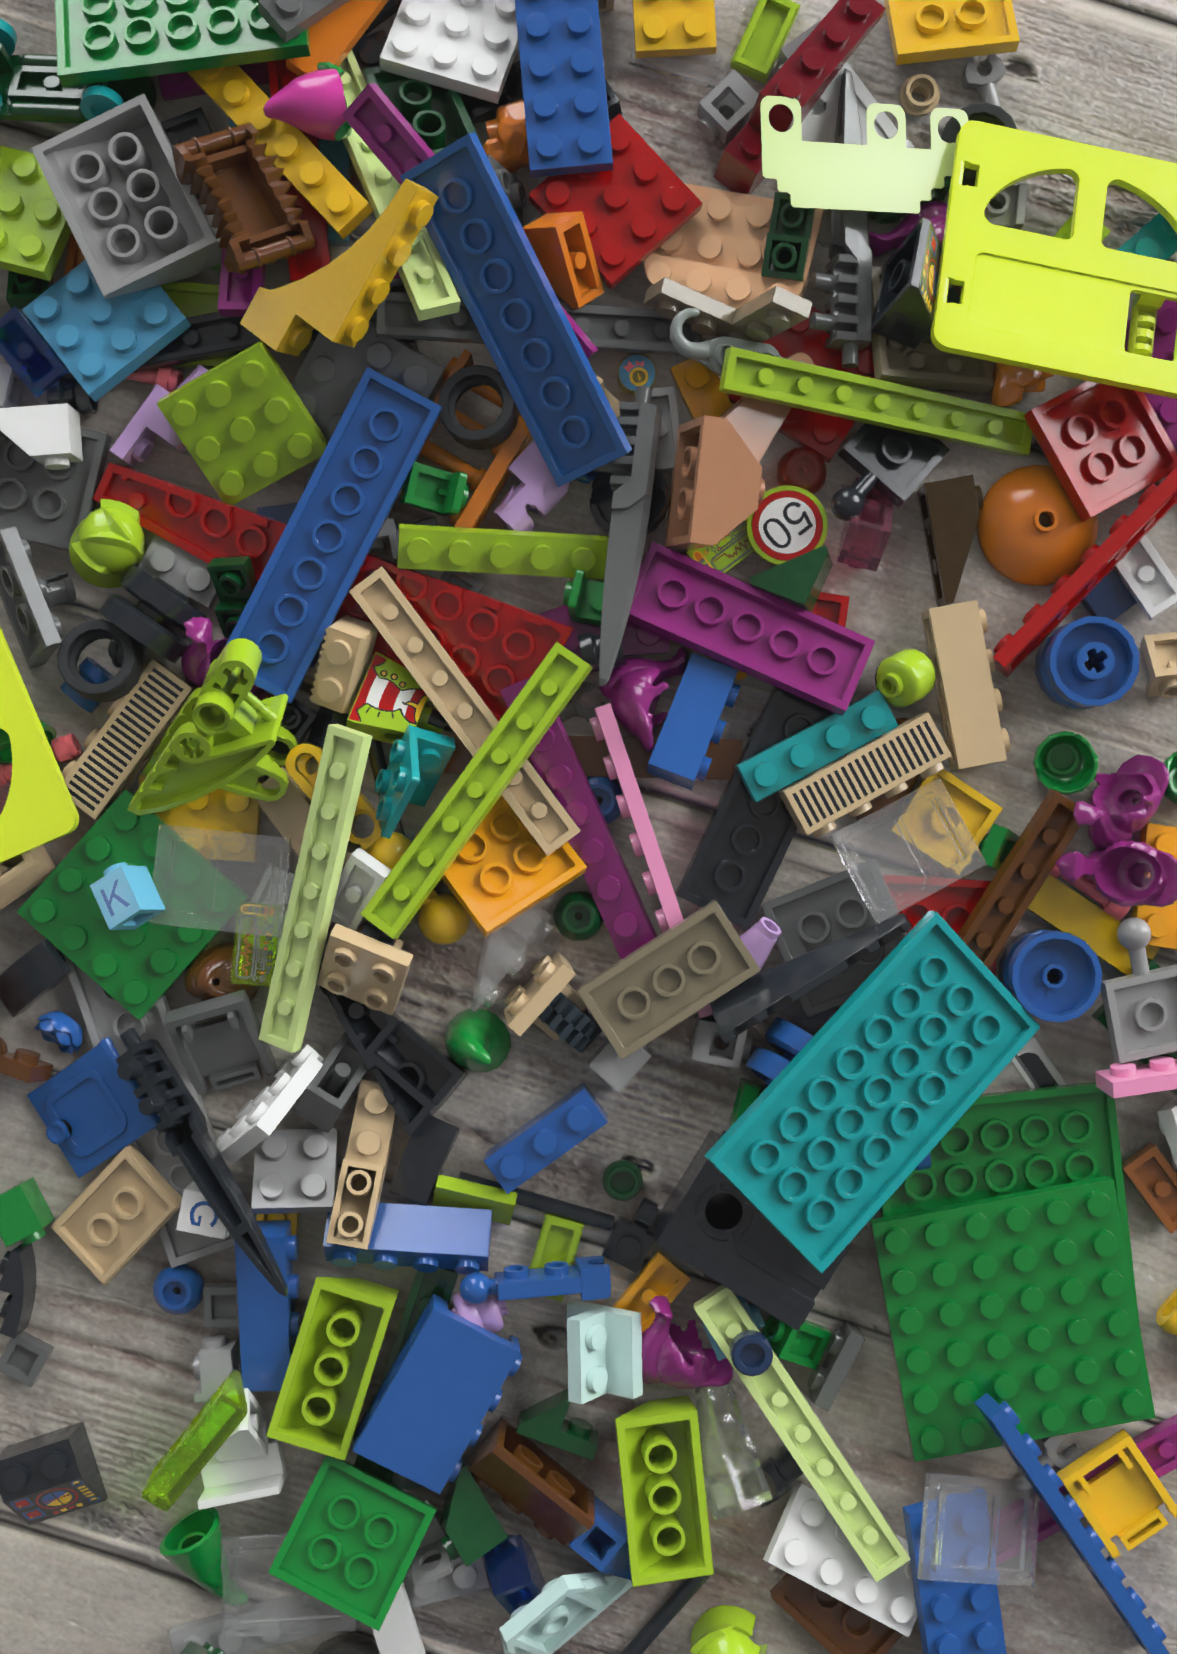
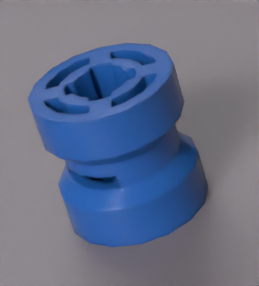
M88 656L79 665L80 676L89 683L102 684L114 678L104 667ZM65 681L60 686V689L73 702L89 713H93L100 705L98 702L83 698Z

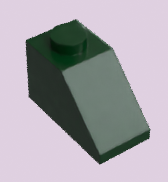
M462 1463L456 1479L452 1483L449 1482L440 1521V1526L446 1535L440 1541L452 1561L459 1557L465 1566L468 1567L507 1539L508 1536L467 1466Z

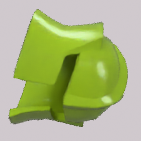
M100 499L101 508L91 512L75 528L70 538V560L76 572L86 582L101 588L123 587L120 580L131 564L142 562L148 548L140 525L139 511L120 501Z
M720 1605L707 1610L694 1624L691 1633L690 1652L693 1654H766L768 1644L759 1646L749 1638L753 1633L756 1615L737 1606Z

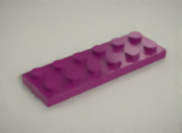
M653 541L640 566L628 620L840 716H843L847 711L875 644V641Z

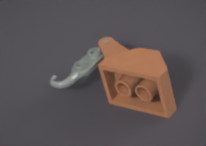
M686 308L679 311L673 318L669 328L672 345L680 355L698 361L720 376L722 374L725 350L730 346L783 358L777 349L770 344L723 336L700 343L688 341L683 335L682 326L688 318L699 316L700 311L697 308ZM796 353L785 358L814 365L812 359L805 353ZM742 396L720 417L704 415L678 426L664 547L688 551L714 546L758 510V504L762 502L765 493V482L761 479L762 466L759 461L792 407Z

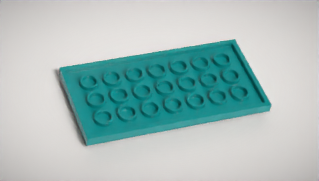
M928 911L704 1157L817 1271L823 1273L1041 1026L937 912Z

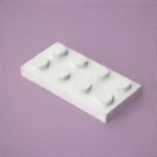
M796 1482L763 1560L909 1637L918 1616L910 1560L876 1582L817 1492L802 1483ZM896 1535L909 1554L907 1540Z

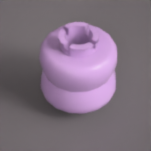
M457 1292L452 1297L454 1308L449 1310L492 1333H497L503 1329L502 1316L509 1315L505 1300L499 1301L497 1295H490L484 1303L473 1305L464 1301L460 1292Z

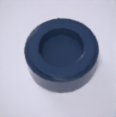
M747 1330L739 1333L733 1339L730 1346V1356L733 1365L740 1373L747 1376H757L764 1373L770 1367L773 1360V1350L766 1336L758 1331Z

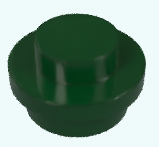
M617 1160L607 1166L603 1173L602 1182L604 1190L611 1198L618 1201H627L634 1198L640 1192L643 1178L636 1164L628 1160Z

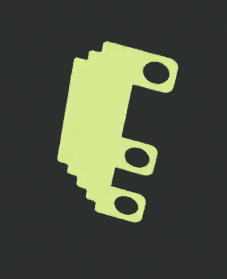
M766 96L760 103L762 173L765 178L777 180L779 192H788L790 194L792 207L919 214L920 202L930 201L932 199V189H942L944 187V177L952 176L956 142L947 143L941 139L938 133L939 121L945 116H951L957 119L962 127L968 122V116L961 109L935 108L930 115L931 149L906 148V120L903 108L894 104L873 103L868 106L866 111L867 145L802 141L801 106L798 100L782 96ZM777 104L787 106L793 114V125L786 132L776 131L769 122V111ZM881 112H889L897 119L898 131L891 139L880 137L875 130L874 121Z

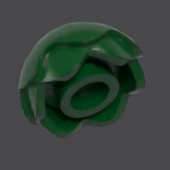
M586 891L569 892L563 895L553 913L554 923L559 932L565 938L572 941H583L594 937L603 923L602 916L592 894ZM577 912L582 913L583 917L581 920L575 918Z

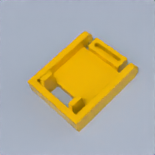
M1124 1428L1056 1473L1094 1531L1105 1544L1113 1559L1121 1555L1115 1543L1111 1541V1538L1115 1535L1119 1537L1125 1548L1130 1551L1169 1525L1161 1511L1157 1508L1163 1503L1167 1511L1175 1519L1177 1518V1505ZM1117 1454L1120 1460L1089 1481L1085 1480L1084 1475Z

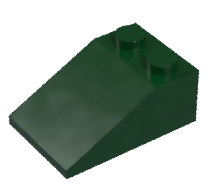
M380 65L363 69V77L366 84H377L434 154L468 133H476L458 92L381 70Z

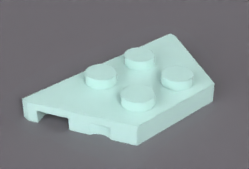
M599 1571L562 1575L549 1581L542 1588L541 1594L529 1604L517 1608L511 1614L510 1620L499 1628L504 1654H553L632 1587L631 1580Z

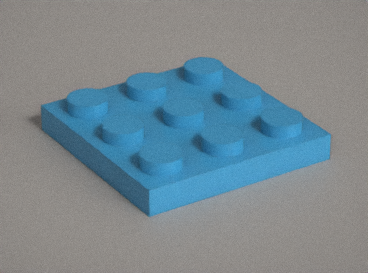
M86 259L22 309L86 393L95 402L191 327V324L160 285L105 299Z

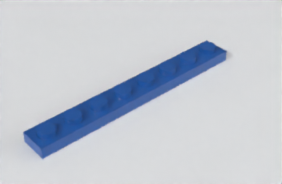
M985 1393L974 1404L1138 1644L1147 1654H1170L1162 1642L1167 1638L1164 1631L1151 1616L1146 1618L1143 1615L1142 1611L1147 1608L1143 1600L1131 1586L1125 1588L1121 1581L1126 1578L1122 1569L1110 1555L1105 1558L1101 1553V1550L1105 1547L1103 1541L1090 1525L1084 1528L1080 1522V1519L1084 1517L1082 1510L1068 1494L1063 1497L1059 1491V1488L1063 1486L1061 1479L1048 1464L1042 1466L1037 1457L1042 1452L1028 1433L1025 1432L1021 1435L1016 1428V1425L1021 1422L1016 1413L1006 1401L998 1404L988 1393Z

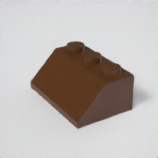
M500 1417L470 1455L468 1469L471 1471L474 1480L485 1489L490 1487L502 1496L504 1504L511 1511L518 1515L524 1513L534 1521L537 1531L549 1540L555 1538L562 1545H566L589 1531L595 1524L594 1491L527 1437L517 1434L516 1429Z

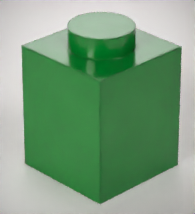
M34 1177L0 1194V1236L6 1247L18 1241H21L24 1247L46 1235L43 1228L54 1221L55 1218Z

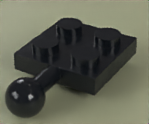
M865 423L838 453V456L859 473L861 477L851 488H842L833 495L831 499L833 514L843 521L856 519L863 511V498L873 487L899 508L950 449L936 438Z

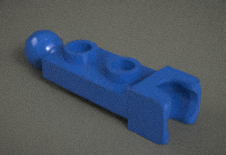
M604 1256L576 1257L575 1265L571 1266L563 1261L548 1262L544 1265V1268L528 1269L525 1265H510L505 1267L503 1272H494V1278L490 1279L480 1272L467 1274L460 1283L459 1291L464 1301L473 1305L484 1303L490 1295H497L499 1301L579 1294L583 1301L607 1299L611 1297L610 1266L605 1264Z

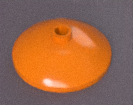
M1029 465L1007 473L992 485L983 498V508L979 510L980 516L976 526L981 551L989 564L998 573L1022 585L1045 586L1056 583L1065 574L1071 576L1081 566L1079 563L1080 559L1096 543L1098 515L1082 522L1052 466ZM1040 514H1045L1050 518L1051 523L1049 527H1043L1039 523Z

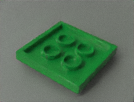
M326 1455L268 1573L379 1631L437 1508L347 1461Z

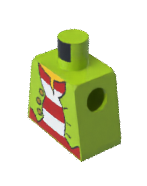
M375 652L347 718L346 727L371 735L373 740L393 744L396 739H402L408 725L441 734L446 720L437 708L428 705L429 697L408 669Z

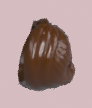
M238 942L221 943L210 947L191 963L185 975V990L192 997L205 1001L245 989L249 1000L252 1001L262 985L259 977L264 976V974H260L264 970L256 969L257 979L253 981L252 976L248 979L238 978L235 974ZM240 943L237 968L239 976H245L246 972L240 967L248 964L246 956L240 954L247 952L243 947L248 945ZM247 947V949L252 951L251 953H246V955L249 956L247 961L250 962L251 965L245 966L243 968L248 971L247 976H250L252 968L253 949L251 947ZM255 951L253 975H254V970H255L256 951ZM257 958V968H263L260 966Z

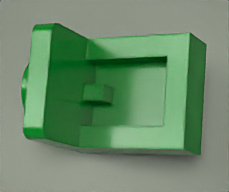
M414 462L403 485L399 503L441 516L458 514L468 499L469 488L466 485L468 475L460 471L450 473Z

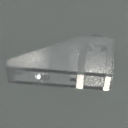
M731 1381L728 1385L720 1387L696 1388L695 1402L698 1413L705 1492L714 1521L772 1500V1495Z

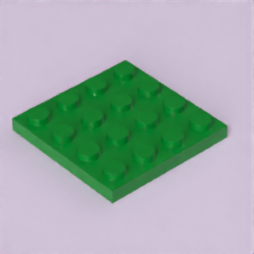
M125 789L19 908L17 913L133 1016L141 1020L234 917L242 905L249 900L250 896L156 813L138 816L128 811L127 809L134 794L130 790ZM125 862L127 865L146 866L166 909L135 930H109L90 887L91 884L104 877L103 872L105 869L117 863Z

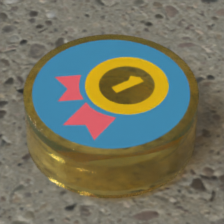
M631 353L621 360L617 369V382L625 393L635 396L636 387L648 386L653 389L655 386L657 367L648 355Z

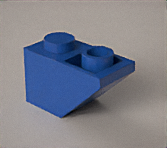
M594 1495L595 1524L589 1531L569 1542V1547L600 1572L631 1580L625 1519Z

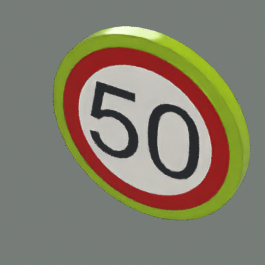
M797 486L775 487L764 493L762 502L758 504V510L747 518V536L751 547L757 555L766 562L777 566L823 546L828 532L827 514L821 502L811 492Z

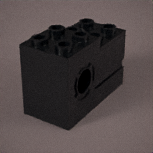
M710 1130L652 1224L655 1243L799 1331L815 1305L816 1296L821 1289L824 1290L851 1245L848 1244L823 1273L817 1271L704 1157L726 1132V1130H723L721 1135H719L715 1131Z

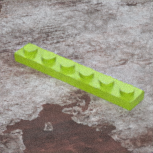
M399 524L397 568L574 578L576 570L585 571L587 579L604 580L609 536Z

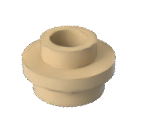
M917 74L909 77L902 84L899 91L901 107L906 113L915 117H923L930 114L936 108L940 99V90L936 81L926 74ZM916 92L923 94L925 101H916L913 99L912 94Z

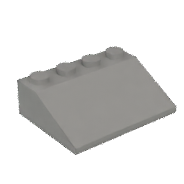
M145 94L139 95L31 148L105 299L190 278L221 263L222 248H219V241L216 239V235L206 215H204L202 206L198 204L199 200L196 194L190 195L191 184H180L176 176L177 172L172 145Z

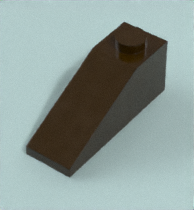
M973 475L924 483L917 490L937 607L954 603L979 520V510L983 508L982 490L979 485L975 486Z

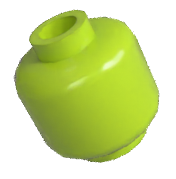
M904 649L884 659L876 668L874 676L877 690H880L887 703L895 707H906L926 697L934 688L936 681L935 668L931 660L924 653L916 649Z

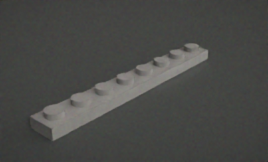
M441 1555L428 1556L423 1561L421 1570L430 1571L437 1567L441 1561ZM484 1555L468 1567L458 1557L452 1561V1573L418 1588L413 1584L410 1565L403 1583L411 1608L414 1609L490 1588L491 1579ZM300 1591L171 1627L168 1635L173 1654H180L190 1641L201 1647L208 1642L211 1646L219 1648L225 1654H249L362 1622Z

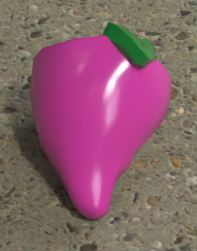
M330 62L318 63L317 70L297 77L272 96L263 107L264 115L267 118L286 122L319 139L336 140L339 142L348 138L353 128L342 116L348 108L340 78L345 71Z

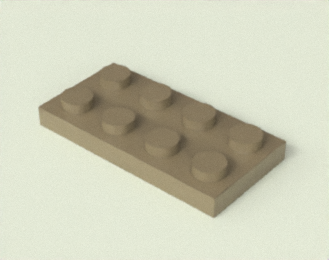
M713 900L578 987L577 992L621 1060H623L752 977L761 969L717 901Z

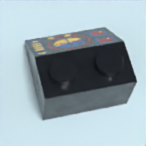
M923 217L883 265L871 327L872 332L913 349L926 336H931L942 248L931 220Z
M83 1422L9 1445L0 1453V1494L3 1503L28 1525L105 1501L108 1498Z

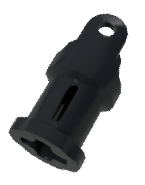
M787 1449L777 1458L769 1457L746 1477L744 1483L751 1480L761 1471H765L772 1478L777 1490L775 1495L761 1505V1507H765L790 1491L792 1483L804 1473Z

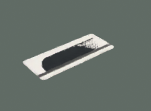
M1034 1037L1012 1059V1062L1031 1089L1067 1085Z

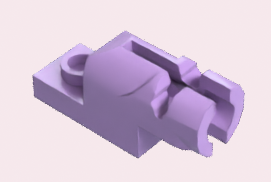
M198 364L194 371L175 390L209 370ZM156 384L110 449L112 453L132 468H134L137 462H143L150 455L154 447V442L152 441L156 436L180 453L187 450L156 405L159 399L169 394L168 391Z
M535 441L508 467L510 477L519 485L517 487L512 485L500 505L493 511L497 519L508 530L531 531L534 528V522L527 512H537L538 516L545 517L568 493L571 481L560 487L557 486Z

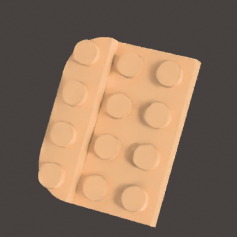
M684 183L702 202V208L644 260V269L650 287L666 277L735 309L775 286L804 298L823 222L824 209L815 210L803 281L762 277L767 233L770 230L774 199Z

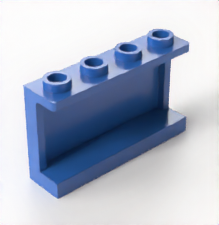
M433 1294L356 1428L353 1439V1452L440 1494L447 1481L452 1483L459 1474L463 1462L461 1456L467 1446L472 1448L479 1439L483 1427L481 1421L487 1411L492 1413L499 1404L503 1392L500 1388L507 1376L512 1378L518 1371L523 1357L520 1354L519 1338L510 1335L508 1340L466 1320L448 1310L447 1300Z

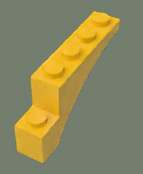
M405 179L384 212L371 228L348 250L325 267L303 279L272 290L259 287L240 324L275 351L297 357L301 350L309 344L314 328L332 342L354 348L357 342L367 333L369 321L377 306L387 297L390 291V283L399 267L408 260L412 250L411 246L421 228L430 221L433 215V207L439 197L427 188L409 179Z

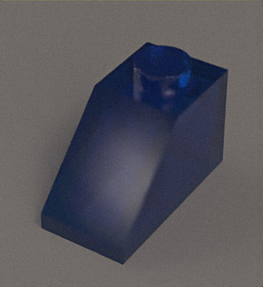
M14 306L0 318V354L32 394L38 398L69 371L31 320Z
M521 1534L516 1536L507 1535V1539L484 1554L493 1596L510 1616L517 1608L529 1604L541 1594L542 1588L546 1585L533 1550Z

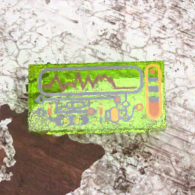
M239 901L229 984L270 987L276 959L281 905Z

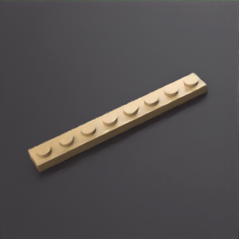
M381 566L349 592L474 757L499 721ZM526 760L502 793V796L546 855L549 856L581 832V830L530 762Z

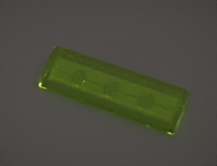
M234 1370L229 1373L154 1466L141 1493V1498L162 1511H168L246 1417L248 1412L247 1402L239 1371Z

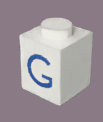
M193 1181L183 1191L176 1230L225 1240L230 1234L209 1205L196 1183Z

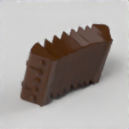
M250 122L232 128L227 126L225 130L199 138L192 137L189 141L172 145L177 172L176 176L180 184H192L190 195L200 194L198 204H206L204 215H214L211 227H218L216 239L220 238L219 248L227 249L224 265L228 273L233 271L245 274L247 270L259 269L264 264H274L276 260L288 259L290 256L295 257L296 254L301 255L304 251L315 246L307 220H300L303 208H295L298 196L289 195L292 182L281 181L284 168L274 167L277 156H264L267 143L256 144L259 131Z

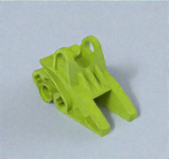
M245 638L231 640L224 647L218 658L210 664L202 687L195 689L190 694L171 726H169L159 744L146 761L142 774L146 775L145 781L142 782L132 797L127 809L128 811L138 816L166 811L195 801L218 788L262 801H275L285 795L289 780L286 772L279 766L285 765L288 753L278 754L271 751V749L275 746L276 741L284 742L290 750L297 746L298 743L295 736L281 726L288 695L280 694L259 700L250 692L262 661V652L253 641ZM267 775L277 780L280 786L276 789L264 788L258 782V778Z

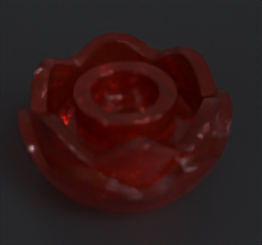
M806 447L794 448L786 452L777 464V482L779 486H797L814 494L821 490L826 481V464L821 455L813 449ZM804 469L805 475H800L798 470Z

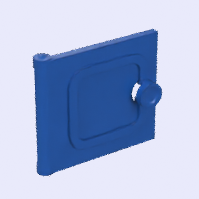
M110 1037L102 1039L96 1047L27 1095L47 1127L46 1135L48 1140L58 1144L78 1178L84 1176L150 1130L156 1129L155 1126L162 1121L161 1117L157 1114L148 1116L140 1112L139 1102L144 1098L137 1099L134 1091L140 1086L136 1080L126 1081L118 1076L117 1069L119 1064L116 1059L120 1057V1054L114 1047ZM64 1120L68 1121L71 1125L72 1133L69 1134L67 1126L63 1123Z

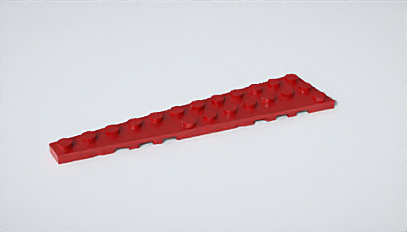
M117 463L108 464L92 498L99 503L100 499H110L133 507L139 511L140 525L208 564L213 558L250 556L257 582L287 525ZM368 554L351 589L382 566L498 721L508 710L500 690L531 677L554 644L558 642L565 647L575 627L416 570L397 568L396 563ZM349 592L334 622L345 615H349L373 624ZM378 631L372 656L377 652L405 667Z

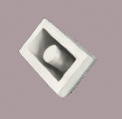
M68 403L0 408V431L29 456L44 465L46 469L70 468V463L83 462L80 413Z
M248 1388L239 1389L210 1409L209 1424H205L203 1430L204 1445L219 1463L268 1456V1437H266L268 1432L267 1414Z

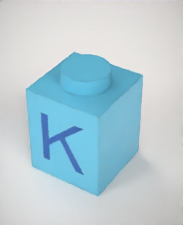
M125 862L114 864L104 870V877L90 885L109 930H135L166 910L146 866L127 865Z

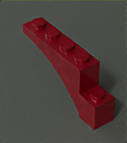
M839 0L760 91L748 122L724 149L713 177L732 192L751 195L765 178L762 173L760 112L762 99L766 96H782L797 99L801 106L802 123L847 60L880 21L886 8L876 0ZM777 104L770 109L769 122L776 131L786 132L792 127L794 118L787 106Z

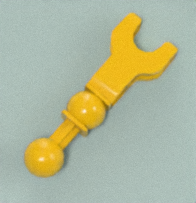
M304 743L290 750L285 760V766L288 774L312 800L318 769L315 773L310 774L308 763L314 757L318 762L319 768L323 748ZM360 790L349 840L361 845V849L392 870L412 842L405 835L393 832L390 839L381 837V823L376 819V808ZM364 814L372 818L374 822V830L367 838L360 837L354 830L355 820ZM433 889L419 909V928L424 937L432 943L450 945L459 941L465 935L469 927L470 917L454 895L447 893L438 894Z

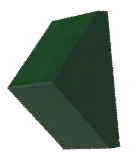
M824 545L751 576L749 579L753 587L812 613L833 563L827 547Z

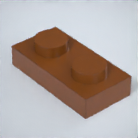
M1150 1142L1122 1162V1169L1124 1175L1164 1229L1172 1234L1177 1230V1173L1157 1146Z

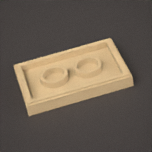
M130 1144L112 1160L50 1228L105 1286L121 1272L180 1210L182 1196L133 1144Z

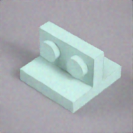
M577 1300L567 1304L569 1402L582 1405L606 1393L630 1399L643 1395L640 1312Z

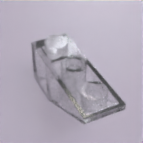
M539 903L484 938L471 1010L475 1013L481 1005L487 1009L491 1007L503 992L497 985L507 973L514 978L528 960L523 955L525 950L532 942L539 946L554 928L548 923L553 915Z

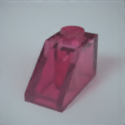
M873 487L863 498L864 507L861 514L856 518H851L850 521H844L837 562L847 564L855 569L864 568L877 571L891 534L893 503Z

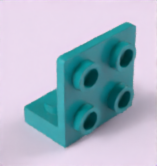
M408 725L402 739L394 741L389 756L390 763L386 770L381 769L379 771L374 788L375 793H379L376 819L381 823V837L391 838L408 803L425 807L455 750L454 738Z

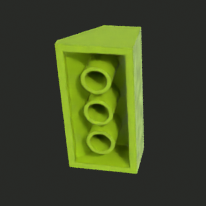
M316 1277L266 1437L345 1461L397 1299L398 1289L362 1278Z
M689 1395L649 1400L615 1419L630 1574L633 1587L714 1574L697 1409Z

